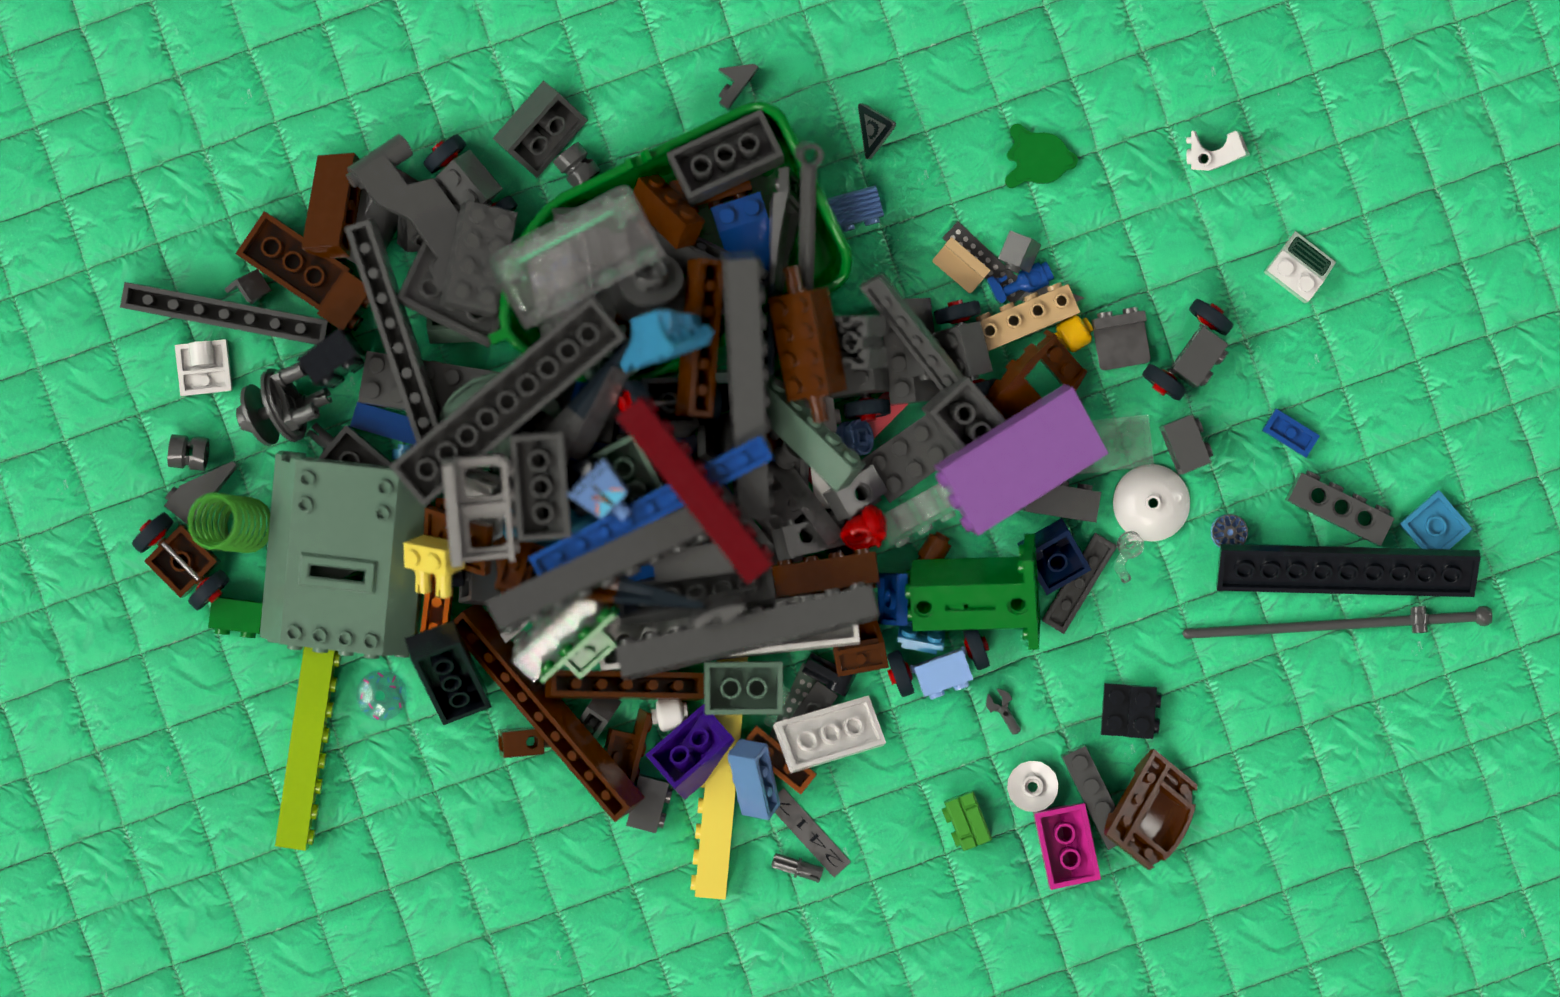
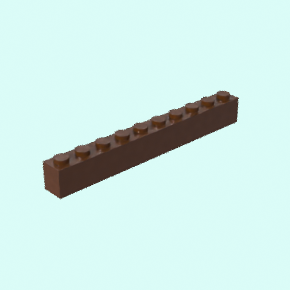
M473 605L462 611L454 619V622L469 652L611 819L617 822L630 813L645 796L561 698H545V682L541 683L539 681L540 673L512 640L505 643L494 619L483 606Z

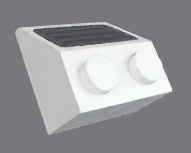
M1295 231L1264 273L1303 303H1307L1325 281L1336 262Z

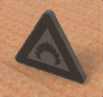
M859 103L858 112L865 158L872 159L896 127V122L866 104Z

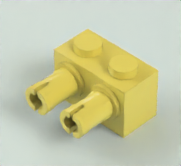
M421 535L404 542V568L415 571V592H420L421 594L432 592V573L436 578V597H452V575L464 569L465 562H462L463 567L452 568L449 540Z

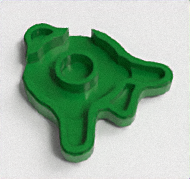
M1018 123L1010 128L1014 145L1008 151L1007 158L1010 161L1016 162L1017 167L1005 178V184L1008 188H1015L1024 182L1037 184L1052 183L1059 179L1067 170L1076 167L1078 163L1077 156L1069 151L1064 142L1057 136L1044 132L1033 133Z

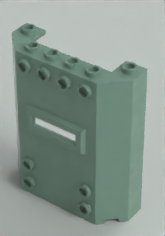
M282 450L277 452L275 455L260 637L267 639L268 642L287 645V648L291 650H302L303 647L313 648V652L328 653V650H336L339 655L353 656L354 653H362L365 658L379 659V656L392 655L408 658L409 652L405 638L419 633L422 594L415 592V571L404 568V542L424 535L425 507L430 506L431 501L423 507L389 466L306 457V453ZM317 565L365 571V581L359 582L310 576V566Z

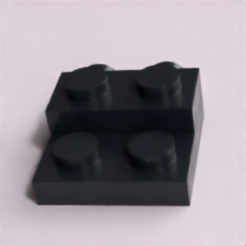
M1104 683L1100 734L1153 739L1154 734L1159 733L1160 725L1159 718H1155V708L1161 707V693L1157 692V687Z

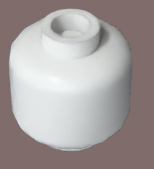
M657 700L656 709H651L653 725L658 724L662 732L673 731L689 717L687 702H682V700Z

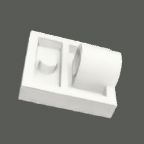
M227 339L175 345L180 396L233 391Z

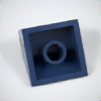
M1062 518L1034 533L1038 581L1046 595L1092 570ZM1024 540L1017 543L1018 546L1019 544H1024Z

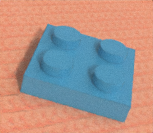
M1440 490L1432 494L1399 523L1420 549H1450L1472 530L1471 526Z

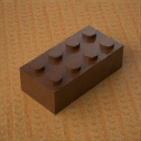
M264 211L235 254L317 310H320L346 271L352 273L353 270L335 258L320 257L306 252L301 248L303 236Z
M870 548L854 550V555L845 556L844 552L828 554L829 558L819 560L818 556L804 557L803 562L793 563L792 560L778 561L777 566L772 567L776 598L824 594L825 591L839 588L840 592L849 590L850 585L865 582L866 586L872 585V589L880 588L875 551L870 552Z

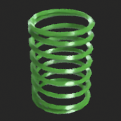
M216 492L207 493L198 498L190 508L187 519L188 530L192 539L201 547L210 550L252 553L263 548L268 542L271 512L268 506L259 499ZM196 509H197V513H196V517H195V525H196V530H195V527H194V515H195V511H196ZM202 510H203V514H202V518H201V526H202V531H201V528H200V516H201V512H202ZM209 511L208 518H207V527H208V532H207V529H206V516H207V512ZM214 511H215L214 518H213V529H214V533H213L211 521H212L213 513H214ZM221 512V514H220V519H219V531H220V533H219V532H218V524H217V521H218L219 513ZM233 512L234 524L232 532L229 534L227 523L230 514Z

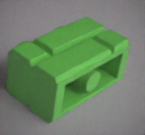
M973 790L944 801L946 807L942 808V812L946 822L953 823L955 831L951 835L956 847L962 846L963 851H966L992 840Z

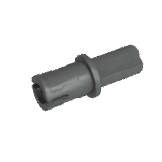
M778 853L774 855L771 864L775 869L794 874L795 878L800 876L817 883L820 882L824 869L822 866L804 862L802 858L797 860Z

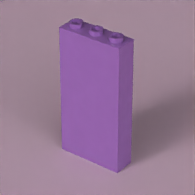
M1064 384L934 465L938 472L935 477L942 488H947L950 494L947 498L951 506L955 510L958 509L962 515L960 522L964 529L979 536L1109 453L1073 387Z

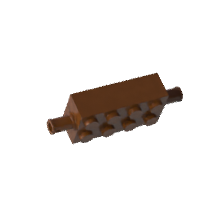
M798 265L783 268L788 292H785L786 294L768 298L787 399L788 401L805 398L807 401L809 400L813 423L829 421L824 397L848 389L828 287L811 290L803 288L800 266Z

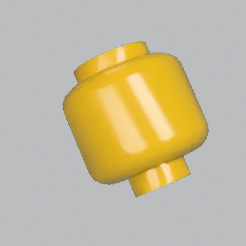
M1073 315L1056 325V333L1054 334L1068 351L1074 353L1092 341L1090 332L1094 329L1086 317L1081 319L1078 315Z

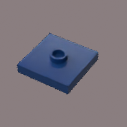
M879 573L881 587L878 588V624L907 626L908 599L905 598V584H908V574Z

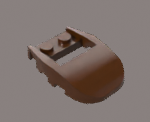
M1049 330L1043 332L1046 337L1037 345L1029 344L1024 349L1025 353L1016 361L1012 359L1005 366L1007 371L1001 380L996 379L989 389L986 399L1005 421L1042 398L1025 379L1039 361L1044 364L1061 385L1071 386L1075 392L1087 374V370L1082 368L1058 340L1057 336Z

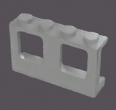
M505 453L441 459L452 568L463 567L462 562L500 558H509L510 562L515 561V553H519L518 537H513L512 530L513 527H517L516 512H511L510 502H515L514 487L509 486L508 477L513 476L511 460H506ZM494 465L501 468L502 492L500 494L468 497L466 495L464 471L467 468ZM504 517L507 538L504 545L480 548L471 547L469 535V521L471 519Z

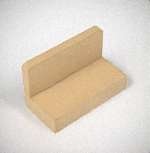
M952 237L932 260L936 266L968 293H972L991 271Z

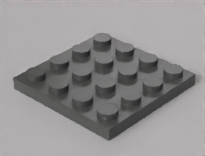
M423 240L397 295L398 301L401 305L489 347L491 341L488 335L496 332L500 325V298L497 312L491 317L440 306L442 291L440 292L436 287L432 274L433 265L437 257ZM510 247V250H509V255H508L507 263H508L509 258H510V256H511V253H512V251H513V248H511V247Z

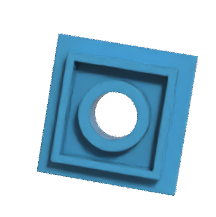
M907 621V626H899L897 642L901 643V648L937 654V650L943 651L946 630L913 631L912 621Z

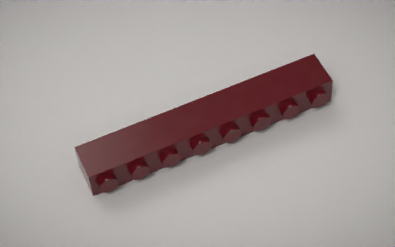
M642 396L616 418L745 582L749 584L773 565L774 561L771 558L774 557V554L766 544L762 546L755 538L758 534L749 523L744 525L739 518L741 512L733 502L728 504L722 497L725 492L716 481L711 483L707 478L706 474L709 472L699 460L695 462L689 455L692 450L683 439L680 442L673 434L676 430L667 419L662 421L656 413L659 411V408L651 398L646 400Z

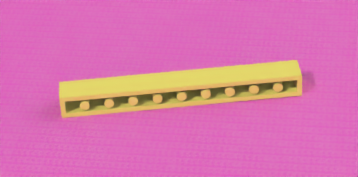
M748 657L716 660V662L748 661ZM714 715L735 740L706 782L701 786V788H705L704 798H699L697 813H702L701 824L696 823L695 839H700L699 849H694L693 864L698 866L697 875H692L690 887V890H695V897L726 900L736 793L730 763L728 762V753L741 738L743 715Z

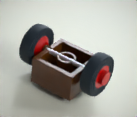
M164 512L153 520L149 519L140 527L139 530L141 532L135 537L132 545L138 552L143 553L151 546L157 544L159 547L144 562L180 598L186 597L196 587V591L191 595L188 602L194 609L199 610L208 602L212 604L222 595L221 590L226 586L230 578L221 569L212 576L205 578L221 560L210 549L198 545L192 539L186 525H180L166 539V532L173 525L174 521Z

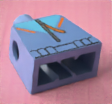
M605 456L567 494L600 519H603L611 511L622 522L633 511L622 500L630 491Z

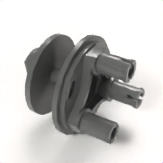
M642 252L628 258L620 267L618 278L612 289V303L617 314L624 321L631 324V319L656 310L684 313L686 280L683 277L681 267L673 258L659 252Z
M299 362L280 370L270 368L262 373L260 388L253 384L242 388L240 394L241 405L236 409L237 422L242 430L253 433L266 446L276 444L280 433L287 440L297 442L305 436L307 422L320 417L318 408L332 403V397L327 398L331 393L327 388H322V390L310 395L300 394L292 383L297 379L307 376Z

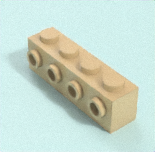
M1061 282L1047 287L1048 293L1041 296L1035 292L1023 297L1024 303L1015 306L1014 302L999 307L1001 312L991 316L990 312L975 317L977 322H981L987 350L991 351L1079 314L1080 311L1069 284L1062 286Z

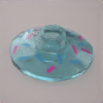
M377 670L370 672L362 678L357 686L356 699L358 707L364 715L373 720L385 721L393 719L401 713L406 705L407 690L405 683L398 675L391 671ZM378 691L385 693L384 700L380 701L376 698Z

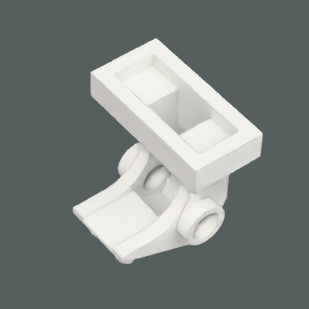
M1192 131L1191 137L1186 138V143L1191 144V149H1187V164H1191L1192 170L1212 171L1250 156L1241 131L1227 134L1226 143L1221 149L1216 151L1205 149L1200 143L1196 131ZM1204 154H1207L1209 159L1208 162L1204 164L1201 161V157Z

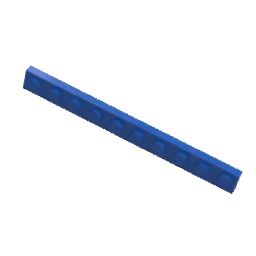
M762 435L704 464L709 472L706 476L711 483L716 481L722 486L772 460L773 456ZM666 484L628 504L633 511L622 522L611 513L603 519L571 534V538H563L528 558L537 575L540 576L637 530L685 504L670 485Z

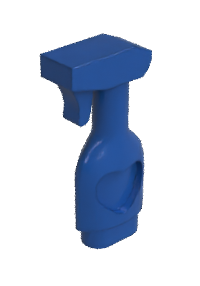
M1037 262L1033 264L1030 273L1021 270L1017 280L1006 286L1001 287L1000 284L1007 279V275L1001 278L991 276L986 281L995 300L1002 304L1006 301V296L1019 290L1034 292L1049 285V281L1053 280L1054 276L1047 262L1042 264Z

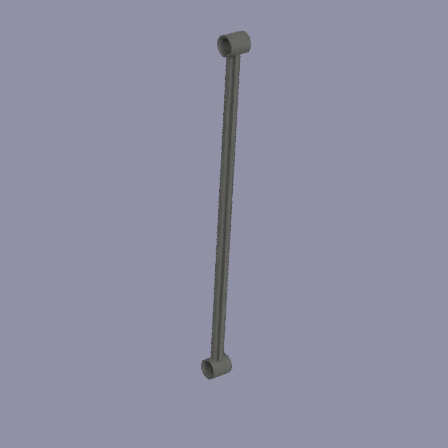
M805 140L800 142L795 148V157L801 163L799 269L803 288L811 290L814 283L816 167L823 160V151L815 143ZM808 148H814L813 158L804 160V152ZM806 398L802 399L805 406L810 410L809 400L807 401ZM803 459L798 462L796 461L794 469L808 486L809 465ZM803 514L795 521V524L802 523L801 518L806 516Z

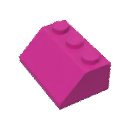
M1085 803L1056 806L1033 812L1049 889L1053 890L1100 880L1101 876Z

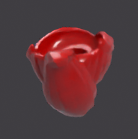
M868 505L864 507L861 515L854 516L845 523L839 535L844 544L853 550L872 548L876 545L879 548L881 542L887 536L888 523L886 515L876 506Z

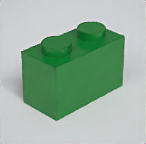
M219 597L211 604L208 628H214L215 634L230 635V631L240 632V637L255 638L256 634H260L263 602Z

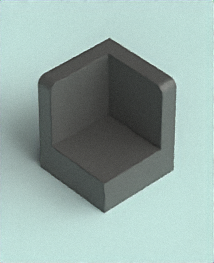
M258 269L236 279L224 289L228 294L239 288L246 301L250 302L251 305L272 291Z

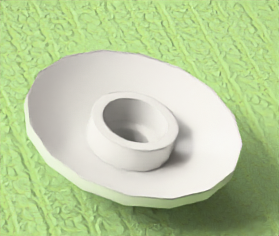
M1028 761L1021 763L1013 769L1008 778L1007 790L1010 799L1018 808L1028 812H1038L1045 810L1054 802L1058 794L1059 784L1056 774L1049 766L1038 761ZM1034 782L1037 784L1038 788L1035 792L1028 790L1029 783Z

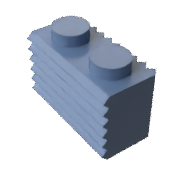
M876 185L827 198L843 232L854 230V224L864 222L865 226L880 223L879 218L884 217Z

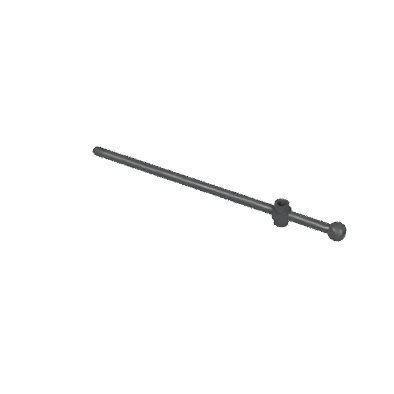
M1426 606L1410 607L1411 615L1192 628L1185 629L1182 635L1184 638L1189 639L1412 626V633H1427V625L1476 622L1480 626H1487L1492 623V610L1487 606H1480L1473 612L1426 614Z

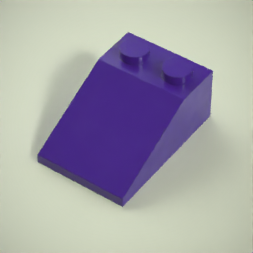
M703 704L645 755L678 794L686 800L706 782L735 739L714 715L704 714Z

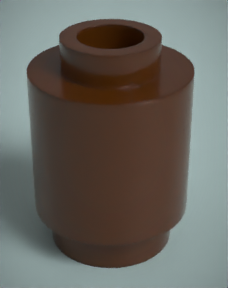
M938 531L935 535L929 533L918 552L919 557L917 560L945 559L952 547L948 544L950 539Z

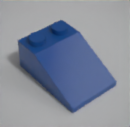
M757 192L712 207L711 211L724 249L729 252L753 250L755 255L760 257L763 268L768 270L769 218L761 193Z

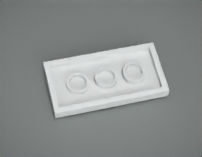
M869 695L779 721L773 725L790 774L886 744Z

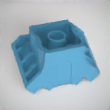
M656 310L631 319L630 343L619 365L627 373L704 347L709 344L714 331L708 324L701 326V316Z

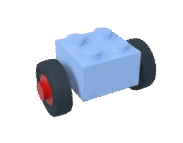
M978 629L963 630L965 640L964 646H961L960 649L915 665L911 664L910 668L908 663L903 660L899 650L887 654L891 667L887 672L892 685L897 684L902 697L912 695L914 693L912 673H915L923 696H929L930 699L945 695L944 690L951 687L957 691L970 686L968 681L973 680L965 655L967 653L968 657L973 660L977 670L989 667L990 662L986 651L990 649L985 636L981 637Z

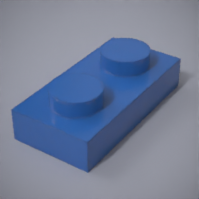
M1278 409L1273 411L1261 430L1307 458L1320 435Z

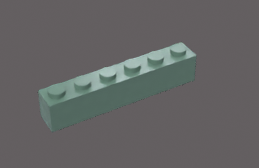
M768 375V381H764V387L766 386V391L769 392V407H765V412L770 417L771 429L836 492L849 487L866 464L860 460L859 455L854 450L849 449L841 441L838 434L830 431L823 422L813 423L812 413L805 406L802 399L788 401L784 382L777 379L774 375Z

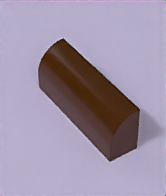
M355 153L317 156L301 247L310 254L325 258L350 257L351 245L345 227L356 224L361 189L358 186L354 188L346 177V174H348L347 167L360 159Z

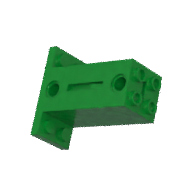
M1024 534V544H1019L1018 557L912 560L911 570H907L908 584H905V598L909 602L908 621H912L913 631L1023 628V640H1028L1029 650H1039L1041 620L1035 534Z

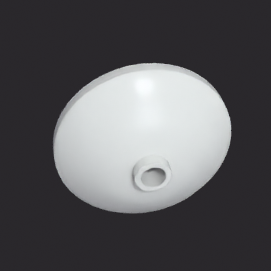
M1148 464L1130 470L1121 478L1113 495V511L1117 522L1126 533L1143 541H1160L1171 537L1184 525L1190 510V496L1186 484L1177 473L1161 465ZM1151 498H1155L1158 502L1155 508H1151L1148 504Z

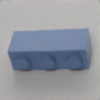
M739 739L728 753V762L730 763L733 775L732 780L735 784L741 814L769 820L780 806V799L767 744Z

